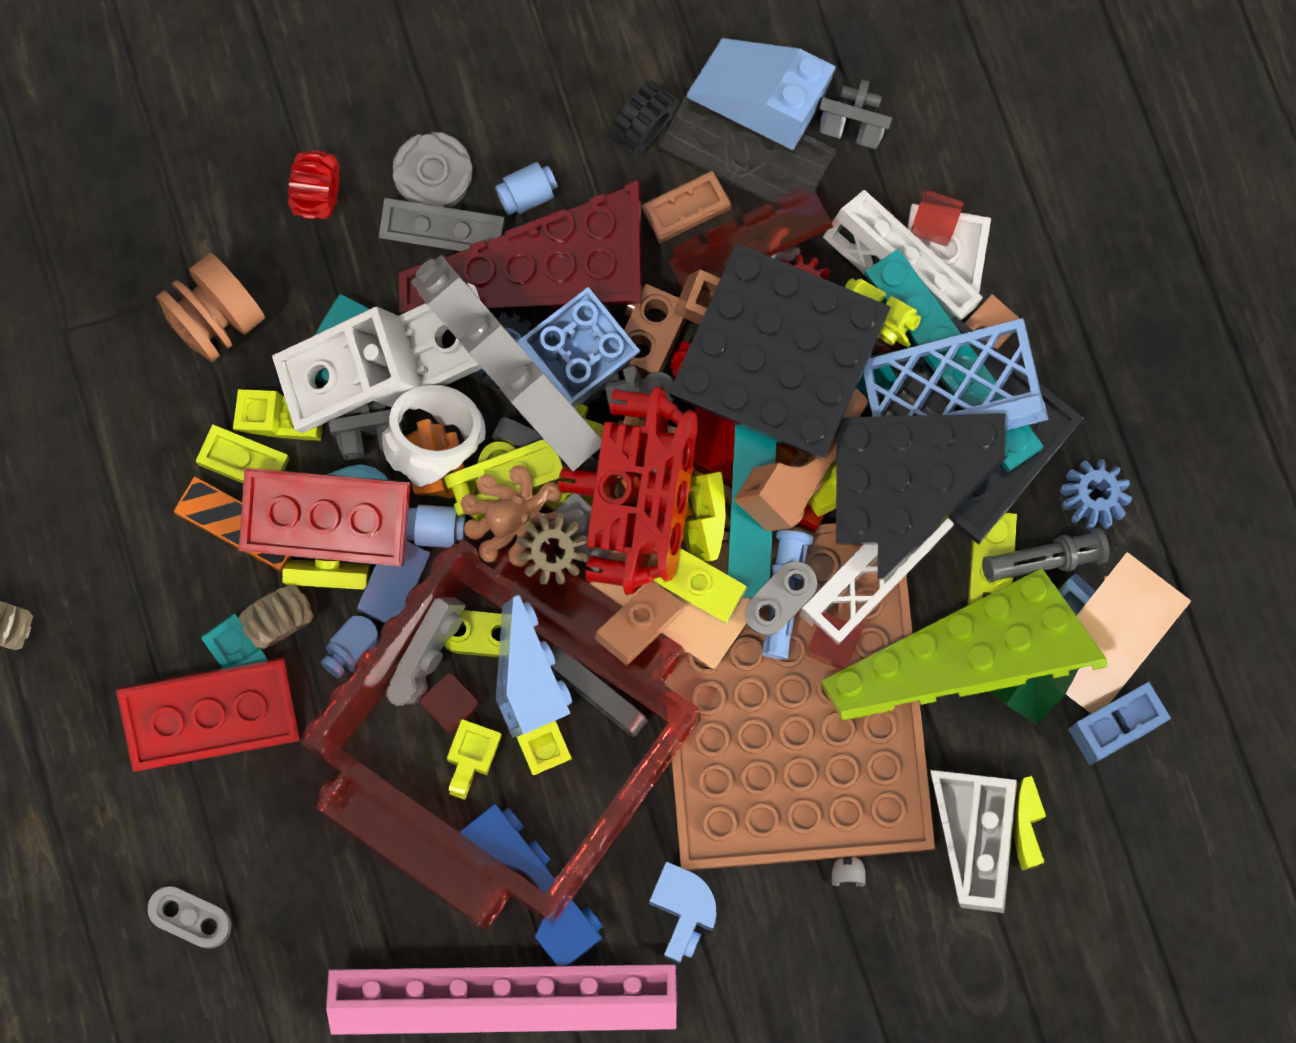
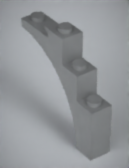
M442 255L436 260L431 259L421 265L411 283L417 289L424 302L454 334L473 359L499 386L510 402L571 470L577 469L601 448L602 439L520 347Z

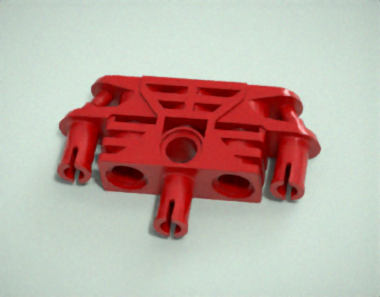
M658 386L653 388L651 394L615 388L610 399L626 401L627 404L610 403V413L614 416L622 415L646 419L645 427L606 421L603 428L597 472L582 469L572 471L570 467L564 466L559 474V477L576 480L575 483L558 481L560 493L594 497L587 547L627 553L626 561L601 558L595 555L590 556L586 566L601 568L603 572L586 571L587 582L623 586L624 594L627 596L635 593L640 586L653 582L656 578L661 577L664 582L671 581L674 578L679 561L681 540L683 538L698 422L697 416L692 410H688L685 413L678 410V406L669 401L665 392ZM668 420L678 424L675 433L667 432ZM623 477L627 489L625 494L618 499L614 493V485L619 478ZM650 554L657 555L658 564L652 567L647 566Z

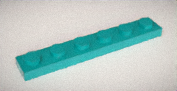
M899 248L865 270L864 276L868 282L885 292L886 296L882 300L884 304L893 296L915 308L917 315L921 316L918 327L914 331L908 329L906 332L915 346L961 335L960 331ZM968 344L960 346L952 361L970 371L978 356ZM949 350L941 351L938 353L945 356ZM932 355L923 356L935 372L942 361ZM983 364L976 375L995 385L996 380ZM948 365L940 380L949 393L954 396L966 375ZM972 380L960 400L972 407L982 405L991 390ZM997 395L994 401L1005 398L1000 395ZM1029 425L1007 430V459L1002 463L1007 472L1028 460L1044 447Z

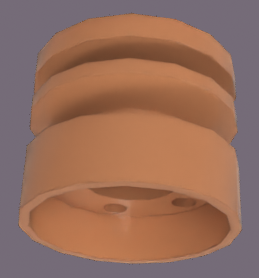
M209 252L188 269L197 285L196 288L191 291L182 282L175 280L171 285L181 300L177 303L165 290L160 292L156 299L163 309L166 320L191 349H194L210 362H213L220 355L209 341L214 337L225 349H229L232 343L224 330L227 325L230 324L238 332L245 335L265 319V316L237 278L215 255Z

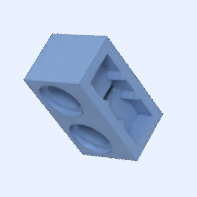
M1148 682L1076 722L1068 730L1090 766L1158 728L1171 718Z

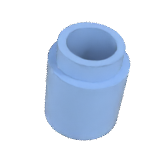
M538 162L502 178L503 183L495 186L497 195L508 215L515 212L520 215L553 199L552 190L558 188L548 166L541 168Z
M419 504L417 508H409L406 541H415L416 546L455 548L457 540L464 541L466 516L458 517L455 508L447 506Z

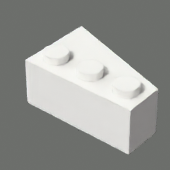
M930 770L961 908L1004 913L1017 793L1016 780Z

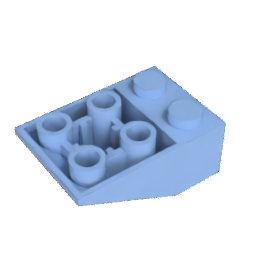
M589 287L517 341L520 347L575 409L640 352Z
M519 595L502 605L496 701L512 738L569 715L570 711L567 705L572 704V699L563 680L557 682L550 666L555 664V660L546 641L539 642L533 627L538 625L535 612L529 602L522 603Z

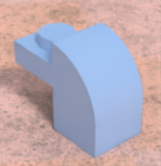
M666 862L649 905L680 917L664 955L665 958L680 964L683 955L689 958L692 957L701 934L693 931L695 925L712 931L716 919V904L711 890L700 877Z

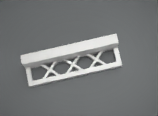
M865 190L840 209L823 236L863 274L865 270L874 265L871 255H876L882 260L899 248L950 319L956 316L959 320H962L977 307L983 298ZM842 226L854 235L856 244H851L839 233Z
M947 519L894 572L895 574L885 584L884 580H879V590L873 596H855V582L863 574L877 573V567L870 566L878 559V545H863L802 608L800 616L811 627L817 624L839 645L953 527L954 523ZM849 589V596H842ZM835 603H850V620L838 631L823 615ZM855 603H866V604L856 613V611H855Z

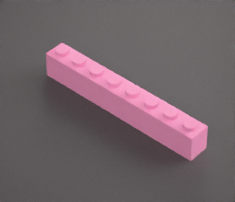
M675 965L329 970L326 1009L331 1034L676 1029Z

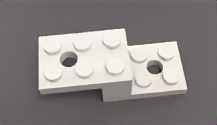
M467 283L469 288L479 298L476 286ZM426 303L399 316L376 306L272 356L295 431L301 433L309 431L328 422V420L337 418L371 401L392 407L402 394L413 388L424 385L445 386L482 369V367L473 359L457 338L451 347H443L442 336L448 328ZM327 368L329 371L328 383L323 388L318 389L315 384V377L319 370Z

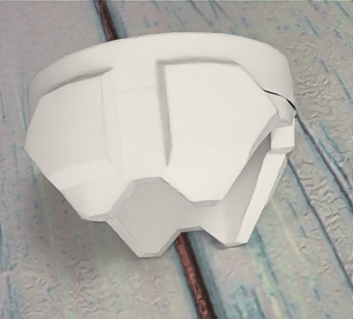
M441 385L419 386L402 394L392 406L389 427L382 433L383 451L386 460L394 470L401 471L407 475L414 485L422 487L441 479L450 470L458 468L472 453H475L478 445L485 440V423L476 405L460 391ZM422 409L429 412L439 424L456 425L465 441L457 447L443 451L423 449L404 437L399 428V423L406 410Z

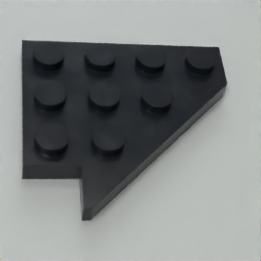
M1005 413L843 418L837 431L836 544L878 545L877 578L879 580H887L1007 459V415Z

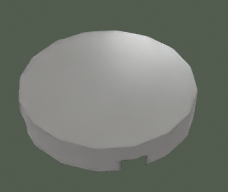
M432 132V134L423 136L419 134L411 137L399 148L393 160V179L399 195L405 201L451 208L466 196L472 184L473 168L466 148L456 138L444 133Z

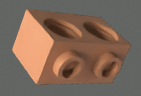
M645 284L642 290L643 304H629L627 306L625 316L629 317L624 331L635 345H645L649 348L650 353L644 358L634 357L620 369L623 371L625 368L635 366L644 377L653 372L664 371L687 321L686 318L673 313L679 300L678 297L648 284ZM651 309H660L667 317L661 322H651L645 317V314Z

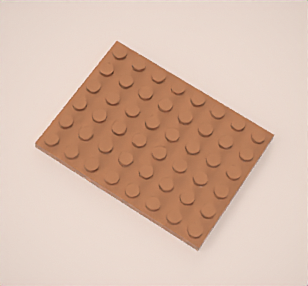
M836 523L821 524L816 533L801 526L781 529L797 531L814 537L813 544L808 545L805 564L811 567L817 578V588L814 595L863 546L836 544ZM778 530L772 531L771 565L776 563L779 540L776 539V532ZM724 532L718 559L705 561L728 575L730 532ZM682 539L680 548L687 552L685 539ZM878 559L870 567H877ZM877 573L863 574L855 582V596H873L879 590ZM893 573L887 580H884V584H885L895 573ZM906 575L839 645L817 624L811 627L800 616L801 608L795 614L788 660L762 656L761 652L765 635L755 633L748 624L742 629L714 670L690 653H685L684 649L661 634L680 866L682 869L688 871L932 851L935 849L920 701L895 705L892 711L842 720L824 692L821 683L825 678L912 635ZM804 582L800 583L799 590L803 588ZM849 589L842 596H849ZM835 603L823 615L838 631L850 620V603ZM855 603V611H856V613H857L866 603ZM767 605L759 609V616L764 621L768 620L770 606Z

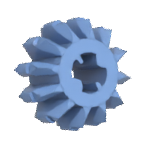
M1104 459L1098 460L1094 469L1088 461H1083L1079 465V471L1071 469L1066 475L1070 483L1063 484L1060 488V493L1070 497L1062 503V509L1070 510L1074 508L1076 512L1071 518L1072 523L1079 522L1083 516L1086 518V528L1088 530L1095 527L1097 519L1104 529L1112 525V518L1121 520L1126 514L1122 506L1129 505L1132 499L1131 496L1122 492L1129 487V480H1116L1120 472V468L1117 466L1113 467L1110 472L1105 471L1106 464ZM1097 488L1103 494L1094 501L1089 497V494Z

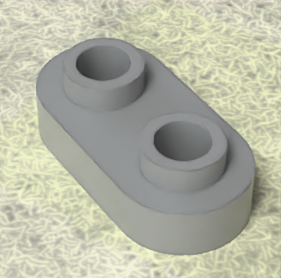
M802 562L787 563L754 595L745 610V619L751 630L760 635H773L779 632L816 591L817 578L811 567ZM793 575L800 576L804 581L803 588L800 590L791 589L788 585L789 577ZM767 605L774 609L775 617L771 621H764L760 618L759 609L762 606Z
M176 887L161 888L149 900L148 915L154 925L203 948H216L222 945L230 935L231 921L223 909ZM175 901L179 906V911L174 917H168L165 914V907L169 902ZM209 919H214L217 923V930L212 935H206L203 931V925Z

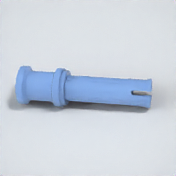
M778 530L776 532V539L779 540L776 563L771 565L770 568L771 577L787 563H805L808 545L813 544L814 537L797 531ZM793 575L788 579V585L793 590H799L800 583L804 582L798 575ZM771 606L767 621H771L775 617V611ZM795 615L779 632L765 636L761 652L762 656L788 660Z

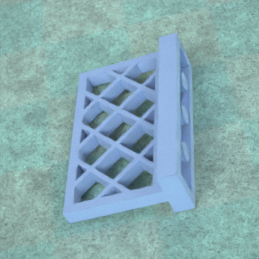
M1023 318L869 358L863 372L873 417H883L892 401L909 410L910 412L907 416L927 415L920 411L933 390L950 400L942 415L1005 413L1007 415V430L1048 420ZM1017 332L1020 346L1011 360L992 350L1000 336ZM989 339L986 346L979 342ZM968 344L982 350L970 371L952 361L960 346ZM949 350L945 356L938 353L941 351ZM926 355H932L942 361L929 381L911 371L918 359ZM988 355L1007 365L995 385L976 375ZM1022 355H1023V360H1024L1025 368H1023V367H1021L1020 365L1017 364V363L1019 362L1020 358L1022 357ZM908 360L905 367L899 364V362ZM891 365L901 371L888 392L876 385L873 369ZM948 365L966 375L954 396L936 386ZM1016 370L1028 377L1031 392L1012 396L1001 388L1012 371ZM908 376L926 386L914 406L895 396ZM972 380L991 390L984 403L974 407L960 400ZM878 392L886 396L881 404ZM997 395H1000L1005 398L994 401ZM957 405L964 408L962 410L953 412Z

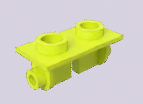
M850 279L845 286L847 289L882 302L886 296L884 291L863 279H858L857 281ZM891 296L886 305L891 306V310L879 338L890 345H894L897 341L909 348L911 344L905 334L908 329L914 331L918 327L921 316L917 315L915 308Z

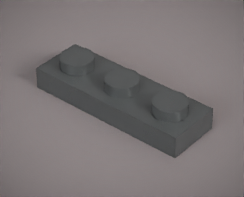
M384 198L379 238L463 251L470 248V245L482 240L486 242L502 236L505 217Z

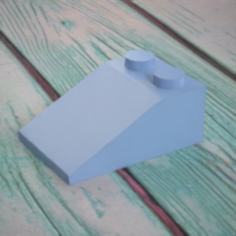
M722 38L690 88L687 98L794 150L821 105L822 98H825L836 66L798 48Z

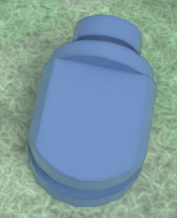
M352 616L329 640L330 643L326 646V650L331 657L326 655L321 664L336 678H340L345 673L343 667L351 672L359 669L379 646L376 626L371 620L363 616Z

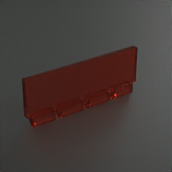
M804 187L778 198L782 209L775 211L771 202L742 215L745 226L741 228L737 227L733 219L705 232L708 243L701 245L696 236L673 247L672 250L676 258L670 260L669 263L682 290L688 275L698 270L721 278L736 243L771 257L833 228L832 222L816 193L808 196Z

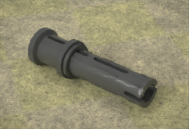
M1097 527L1090 529L1088 534L1070 537L1067 534H1063L1054 539L1051 544L1021 549L996 556H986L982 560L983 573L986 580L991 583L1000 579L1031 574L1041 568L1043 570L1059 568L1069 572L1075 570L1077 565L1094 562L1101 565L1107 563L1109 559V544L1104 532ZM1085 547V551L1079 552L1080 548ZM1037 558V561L1013 566L1014 562Z

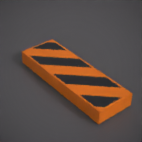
M194 476L173 512L182 519L239 549L242 502ZM245 552L281 573L288 560L292 557Z

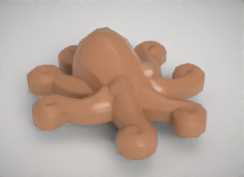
M514 466L509 470L510 479L515 484L520 485L518 492L505 485L496 484L491 475L485 474L480 476L477 484L479 492L484 496L498 497L500 501H479L473 494H466L462 497L461 507L467 515L485 514V517L479 522L469 520L465 523L464 531L469 538L474 540L481 539L490 530L495 536L493 539L481 543L479 547L480 557L485 562L495 561L498 557V550L511 543L515 535L532 539L533 536L527 532L524 525L529 521L536 528L542 527L539 514H541L540 511L547 500L558 502L561 499L562 493H560L557 484L547 482L533 496L531 476L529 471L523 466ZM557 513L546 514L549 526H554ZM564 518V522H563V525H562V529H565V527H566V520H565V518ZM516 542L509 550V561L515 566H525L528 561L519 562L517 554L526 551L528 547L520 546Z

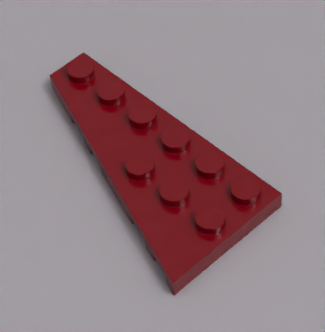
M637 180L624 185L625 188L616 192L589 199L590 202L569 210L562 209L508 230L502 236L486 242L482 240L470 245V248L448 257L443 255V257L466 284L470 283L476 286L481 302L489 311L561 308L588 287L603 306L643 304L640 183ZM423 264L399 273V313L401 315L425 304L418 294L419 292L411 283L416 277L417 270Z

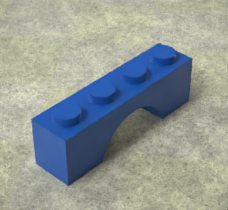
M494 804L455 837L483 873L496 869H511L525 874L536 883L543 896L544 915L535 938L558 967L571 966L602 941L598 931L603 928V925L588 907L582 912L571 900L577 893L562 874L556 878L551 875L544 866L550 859L535 840L528 845L518 832L524 826L509 808L501 812L496 804Z

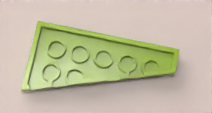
M1041 568L825 678L821 683L824 692L841 719L847 720L892 711L895 705L920 700L922 705L937 702L936 697L959 693V697L1022 685L1029 678L1052 674L1053 678L1069 675V670L1089 666L1092 667V670L1107 668V658Z

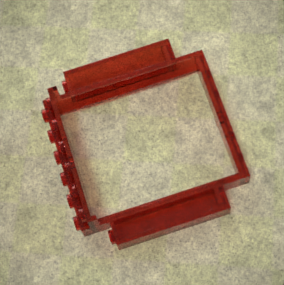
M461 539L458 545L453 543L450 548L436 556L430 567L431 574L421 584H416L406 597V606L402 612L396 617H391L383 626L380 632V641L374 648L366 650L355 664L354 669L356 672L347 683H341L332 693L329 699V704H331L321 717H315L306 727L303 734L305 739L301 743L311 756L339 775L336 780L330 779L322 787L317 797L319 802L315 807L326 819L486 932L510 897L553 926L620 831L627 826L638 806L700 722V708L665 685L684 659L683 647L665 634L660 633L626 666L595 640L596 632L623 606L578 576L571 574L566 568L562 569L565 577L564 583L559 584L557 582L555 572H550L547 584L540 583L541 568L530 577L525 573L527 566L534 561L533 559L529 560L522 567L515 566L509 561L510 545L505 546L498 554L494 563L496 568L493 570L480 561L474 546ZM466 585L501 609L503 604L519 595L522 603L529 602L535 612L538 625L533 628L536 633L565 650L580 663L669 722L546 893L342 751L388 690L387 686L391 685L390 681L397 670L399 662L435 598H457Z

